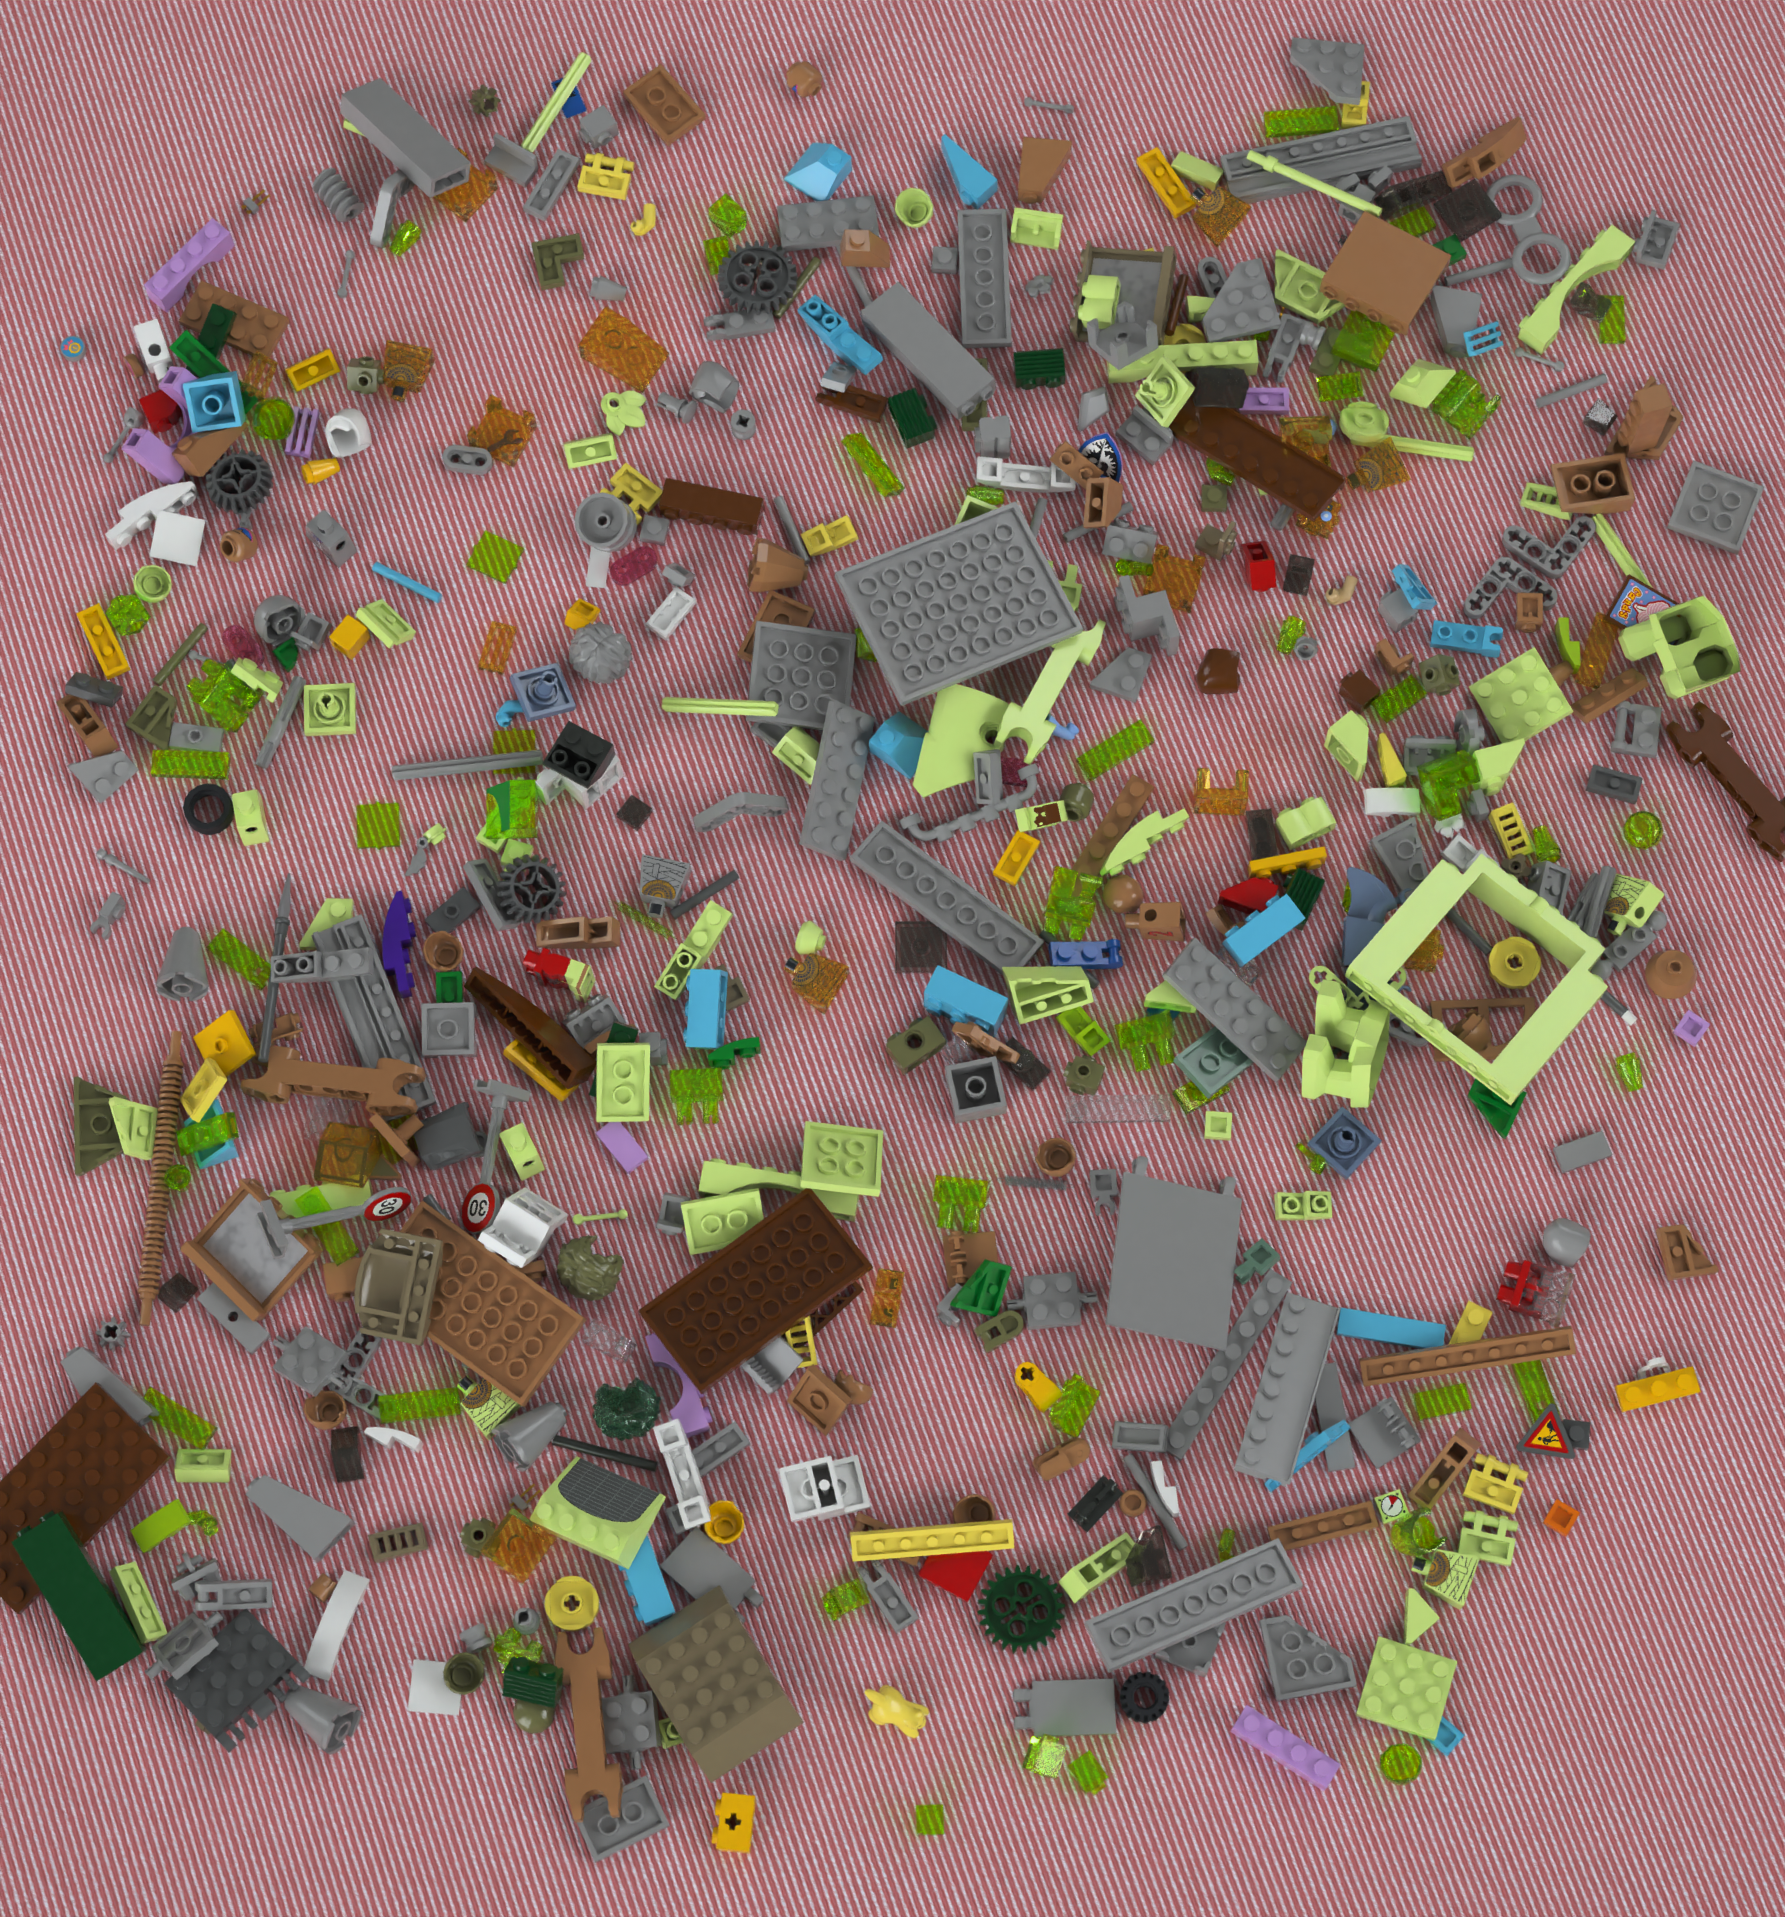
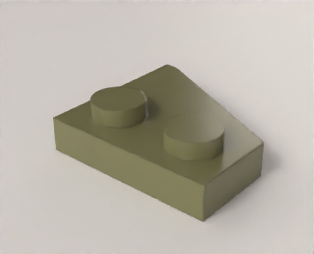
M154 685L125 723L126 727L166 753L169 749L177 704L176 698L157 685Z

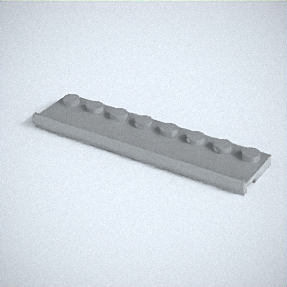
M1410 116L1221 155L1220 162L1229 194L1232 196L1231 201H1234L1232 206L1237 207L1239 205L1315 190L1275 171L1271 173L1264 170L1262 165L1247 159L1250 150L1266 157L1270 155L1277 158L1279 163L1331 186H1334L1341 177H1348L1353 173L1360 180L1368 179L1375 170L1380 171L1384 166H1387L1393 173L1420 168L1422 157L1418 151Z
M362 914L337 923L333 927L321 932H314L311 936L317 951L321 953L364 947L373 948L374 974L355 976V979L329 981L363 1067L375 1069L378 1059L391 1058L423 1068ZM425 1077L424 1082L404 1085L398 1092V1095L414 1099L418 1106L417 1111L437 1103L427 1077ZM406 1115L383 1116V1119L389 1123Z
M1289 1292L1286 1293L1235 1463V1471L1263 1480L1269 1478L1279 1481L1281 1486L1286 1487L1287 1484L1290 1485L1341 1307L1338 1306L1336 1308Z

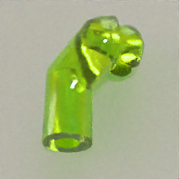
M1207 458L1206 467L1210 478L1231 487L1236 476L1224 471L1223 466Z
M1120 559L1115 563L1116 572L1120 576H1151L1154 571V567L1150 563L1127 562L1125 559Z
M207 1511L186 1512L192 1521L187 1526L198 1524L204 1529V1534L207 1536L215 1535L218 1532L217 1519Z
M1228 1528L1222 1530L1218 1544L1220 1563L1235 1557L1230 1555L1235 1532Z

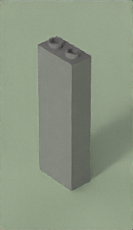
M379 78L342 94L340 113L429 198L469 181L471 162L384 80Z
M899 282L895 283L861 310L862 323L958 420L964 415H970L975 410L976 405L981 403L982 400L987 401L993 396L996 391L995 378Z

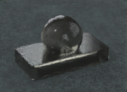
M1011 1037L1005 1045L1020 1054L1017 1063L998 1061L1034 1091L1051 1073V1070L1039 1061L1031 1050L1021 1045L1014 1037Z

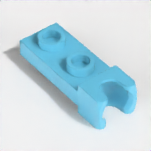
M1434 620L1430 647L1481 654V656L1498 658L1500 656V645L1493 644L1491 641L1502 640L1503 629L1488 625L1482 627Z

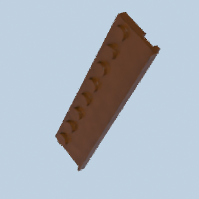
M1193 385L1195 390L1169 425L1174 437L1315 522L1332 502L1334 495L1345 487L1346 478Z

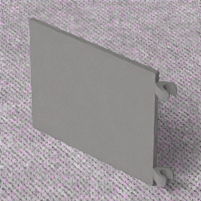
M1138 1156L1132 1162V1173L1123 1172L1105 1325L1225 1351L1227 1347L1242 1203L1241 1198L1233 1197L1236 1179L1229 1176L1222 1179L1219 1186L1220 1193L1146 1177L1145 1172L1148 1158Z

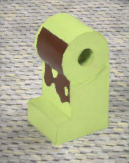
M1064 800L1015 810L1019 832L1038 830L1068 821Z

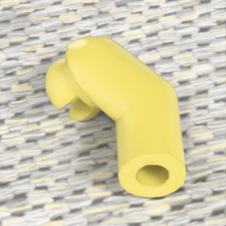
M651 203L644 205V218L636 220V222L633 221L630 226L631 231L635 235L644 236L655 227L656 206Z

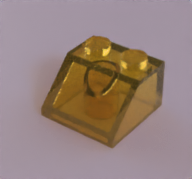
M329 1121L319 1139L314 1180L364 1188L383 1152L378 1130Z
M512 1507L480 1552L501 1571L524 1586L555 1544L556 1538Z

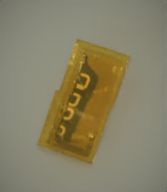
M878 1269L870 1317L871 1325L896 1328L905 1272Z

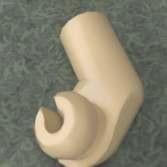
M1348 575L1342 588L1328 589L1325 594L1327 602L1332 605H1338L1349 601L1358 579Z

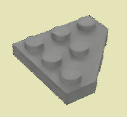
M1292 37L1290 63L1296 68L1299 66L1304 70L1306 77L1318 88L1323 87L1329 93V98L1335 103L1360 105L1364 44Z
M1261 258L1240 262L1234 267L1203 317L1202 325L1208 343L1228 341L1281 327Z
M1288 1615L1261 1619L1259 1621L1276 1702L1357 1686L1351 1658L1330 1646L1313 1632L1296 1623Z

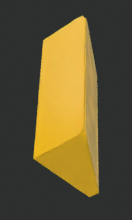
M330 348L284 368L296 392L341 371Z

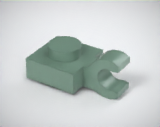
M1261 1238L1242 1254L1245 1262L1234 1270V1273L1237 1275L1235 1278L1244 1285L1252 1278L1255 1271L1262 1276L1281 1260L1280 1255Z

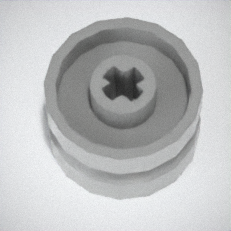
M607 493L592 494L584 499L577 508L574 518L575 529L580 538L588 545L608 553L620 551L628 546L634 538L637 529L636 515L632 508L623 500Z

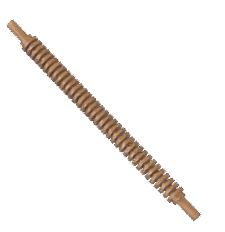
M180 1031L171 1032L169 1055L163 1061L162 1073L164 1074L161 1075L162 1081L160 1085L162 1087L160 1088L161 1094H159L160 1100L158 1101L160 1107L157 1110L158 1120L156 1121V1126L158 1127L155 1128L156 1134L154 1137L156 1139L154 1146L156 1147L153 1148L154 1154L152 1156L154 1159L152 1160V1166L154 1167H151L150 1179L152 1180L149 1183L152 1187H149L150 1194H148V1199L150 1200L147 1201L149 1207L146 1210L148 1214H146L147 1220L145 1221V1226L147 1227L144 1228V1232L147 1234H144L143 1237L145 1241H143L142 1253L144 1254L141 1255V1259L144 1261H141L140 1264L142 1268H140L139 1280L141 1281L138 1282V1286L141 1288H138L137 1291L140 1294L139 1299L142 1300L140 1326H150L152 1302L159 1295V1290L157 1289H159L160 1284L157 1282H160L161 1278L158 1275H161V1270L159 1269L162 1268L161 1261L163 1260L161 1256L163 1249L161 1248H164L162 1241H165L164 1234L166 1232L164 1229L166 1228V1222L164 1221H167L166 1214H168V1209L166 1208L169 1205L166 1201H169L168 1194H170L169 1188L171 1183L169 1181H171L172 1176L170 1174H172L171 1168L173 1167V1162L171 1161L174 1159L172 1154H174L173 1148L175 1147V1142L173 1141L176 1140L175 1134L177 1131L175 1129L177 1122L175 1121L178 1120L177 1114L179 1109L177 1108H179L180 1103L178 1101H180L179 1095L181 1094V1089L179 1088L182 1086L181 1075L183 1074L182 1068L184 1067V1063L181 1062L182 1058L179 1056L182 1032Z

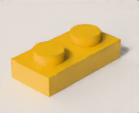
M1017 830L995 867L993 875L1015 887L1038 849L1040 841Z

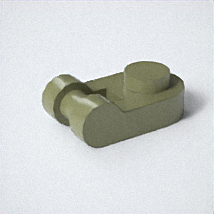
M1008 1310L974 1329L977 1337H981L983 1340V1347L986 1353H990L1020 1335L1024 1322L1019 1313ZM994 1328H997L1000 1333L996 1338H993L990 1333Z

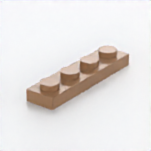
M1367 1501L1267 1527L1270 1541L1279 1538L1285 1551H1290L1376 1529L1379 1526L1372 1501Z

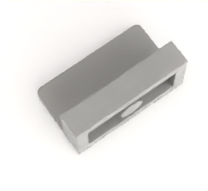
M495 133L493 136L495 145L484 159L485 165L526 188L539 170L536 155Z
M993 749L974 752L976 804H1001L1003 786L1000 750Z

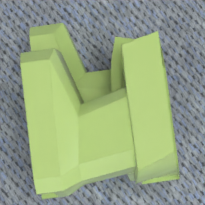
M1704 596L1696 597L1650 614L1649 620L1621 630L1618 637L1625 658L1631 661H1636L1655 653L1658 654L1663 666L1659 677L1666 695L1673 699H1678L1727 680L1731 675L1741 671L1738 652L1725 618ZM1676 640H1679L1676 645L1668 644Z
M1323 979L1316 1001L1315 1034H1309L1303 1054L1302 1097L1317 1099L1326 1093L1350 1098V1108L1369 1107L1387 1051L1390 1011L1374 1000H1371L1366 1011L1348 1008L1345 1004L1340 983ZM1330 1046L1348 1052V1060L1335 1059Z

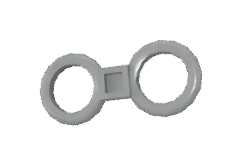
M1512 174L1503 176L1494 181L1486 191L1484 199L1486 212L1494 221L1501 225L1511 226L1518 244L1514 248L1511 260L1516 274L1530 284L1545 285L1553 283L1562 278L1569 269L1571 261L1569 247L1561 238L1554 234L1543 233L1536 219V215L1540 212L1543 203L1542 192L1536 182L1523 175ZM1515 185L1527 189L1531 193L1533 201L1532 205L1525 212L1517 215H1508L1499 211L1495 206V196L1505 187ZM1537 244L1550 245L1560 253V263L1549 273H1533L1527 270L1522 263L1523 254L1528 248Z

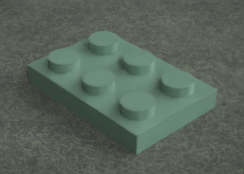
M1215 1026L1178 1054L1173 1060L1208 1099L1254 1064L1247 1055Z

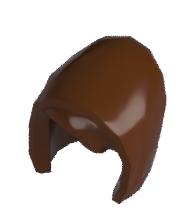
M1220 648L1208 649L1196 674V682L1200 692L1216 695L1237 693L1240 685L1238 663L1241 653Z

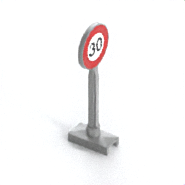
M475 1079L473 1090L493 1096L491 1108L493 1109L480 1182L468 1191L461 1207L463 1227L467 1232L476 1235L481 1234L483 1230L492 1226L500 1210V1197L497 1189L491 1185V1177L504 1110L507 1108L508 1101L529 1102L530 1091L493 1079H488V1082Z
M392 1187L372 1195L362 1205L349 1206L294 1219L285 1218L280 1220L271 1199L260 1202L263 1212L257 1213V1219L273 1258L279 1259L285 1256L288 1246L286 1234H291L295 1230L354 1218L362 1215L367 1221H384L397 1216L407 1209L412 1202V1195L407 1188Z

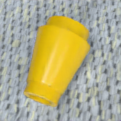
M336 458L306 461V464L301 465V471L306 484L313 483L315 485L340 472V467Z

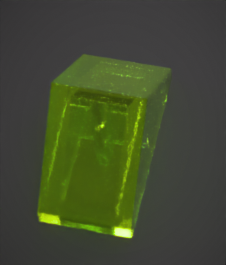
M1350 371L1316 378L1320 402L1363 396L1360 371Z

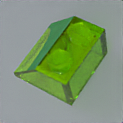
M535 779L508 780L486 789V839L538 838V791Z

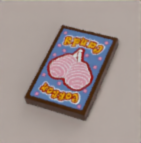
M1629 574L1603 619L1623 630L1649 620L1650 614L1679 603ZM1676 640L1668 644L1676 645L1679 640Z

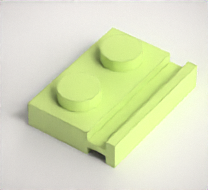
M383 599L367 604L365 608L360 607L355 614L388 648H392L394 644L397 646L409 641L416 634V631Z

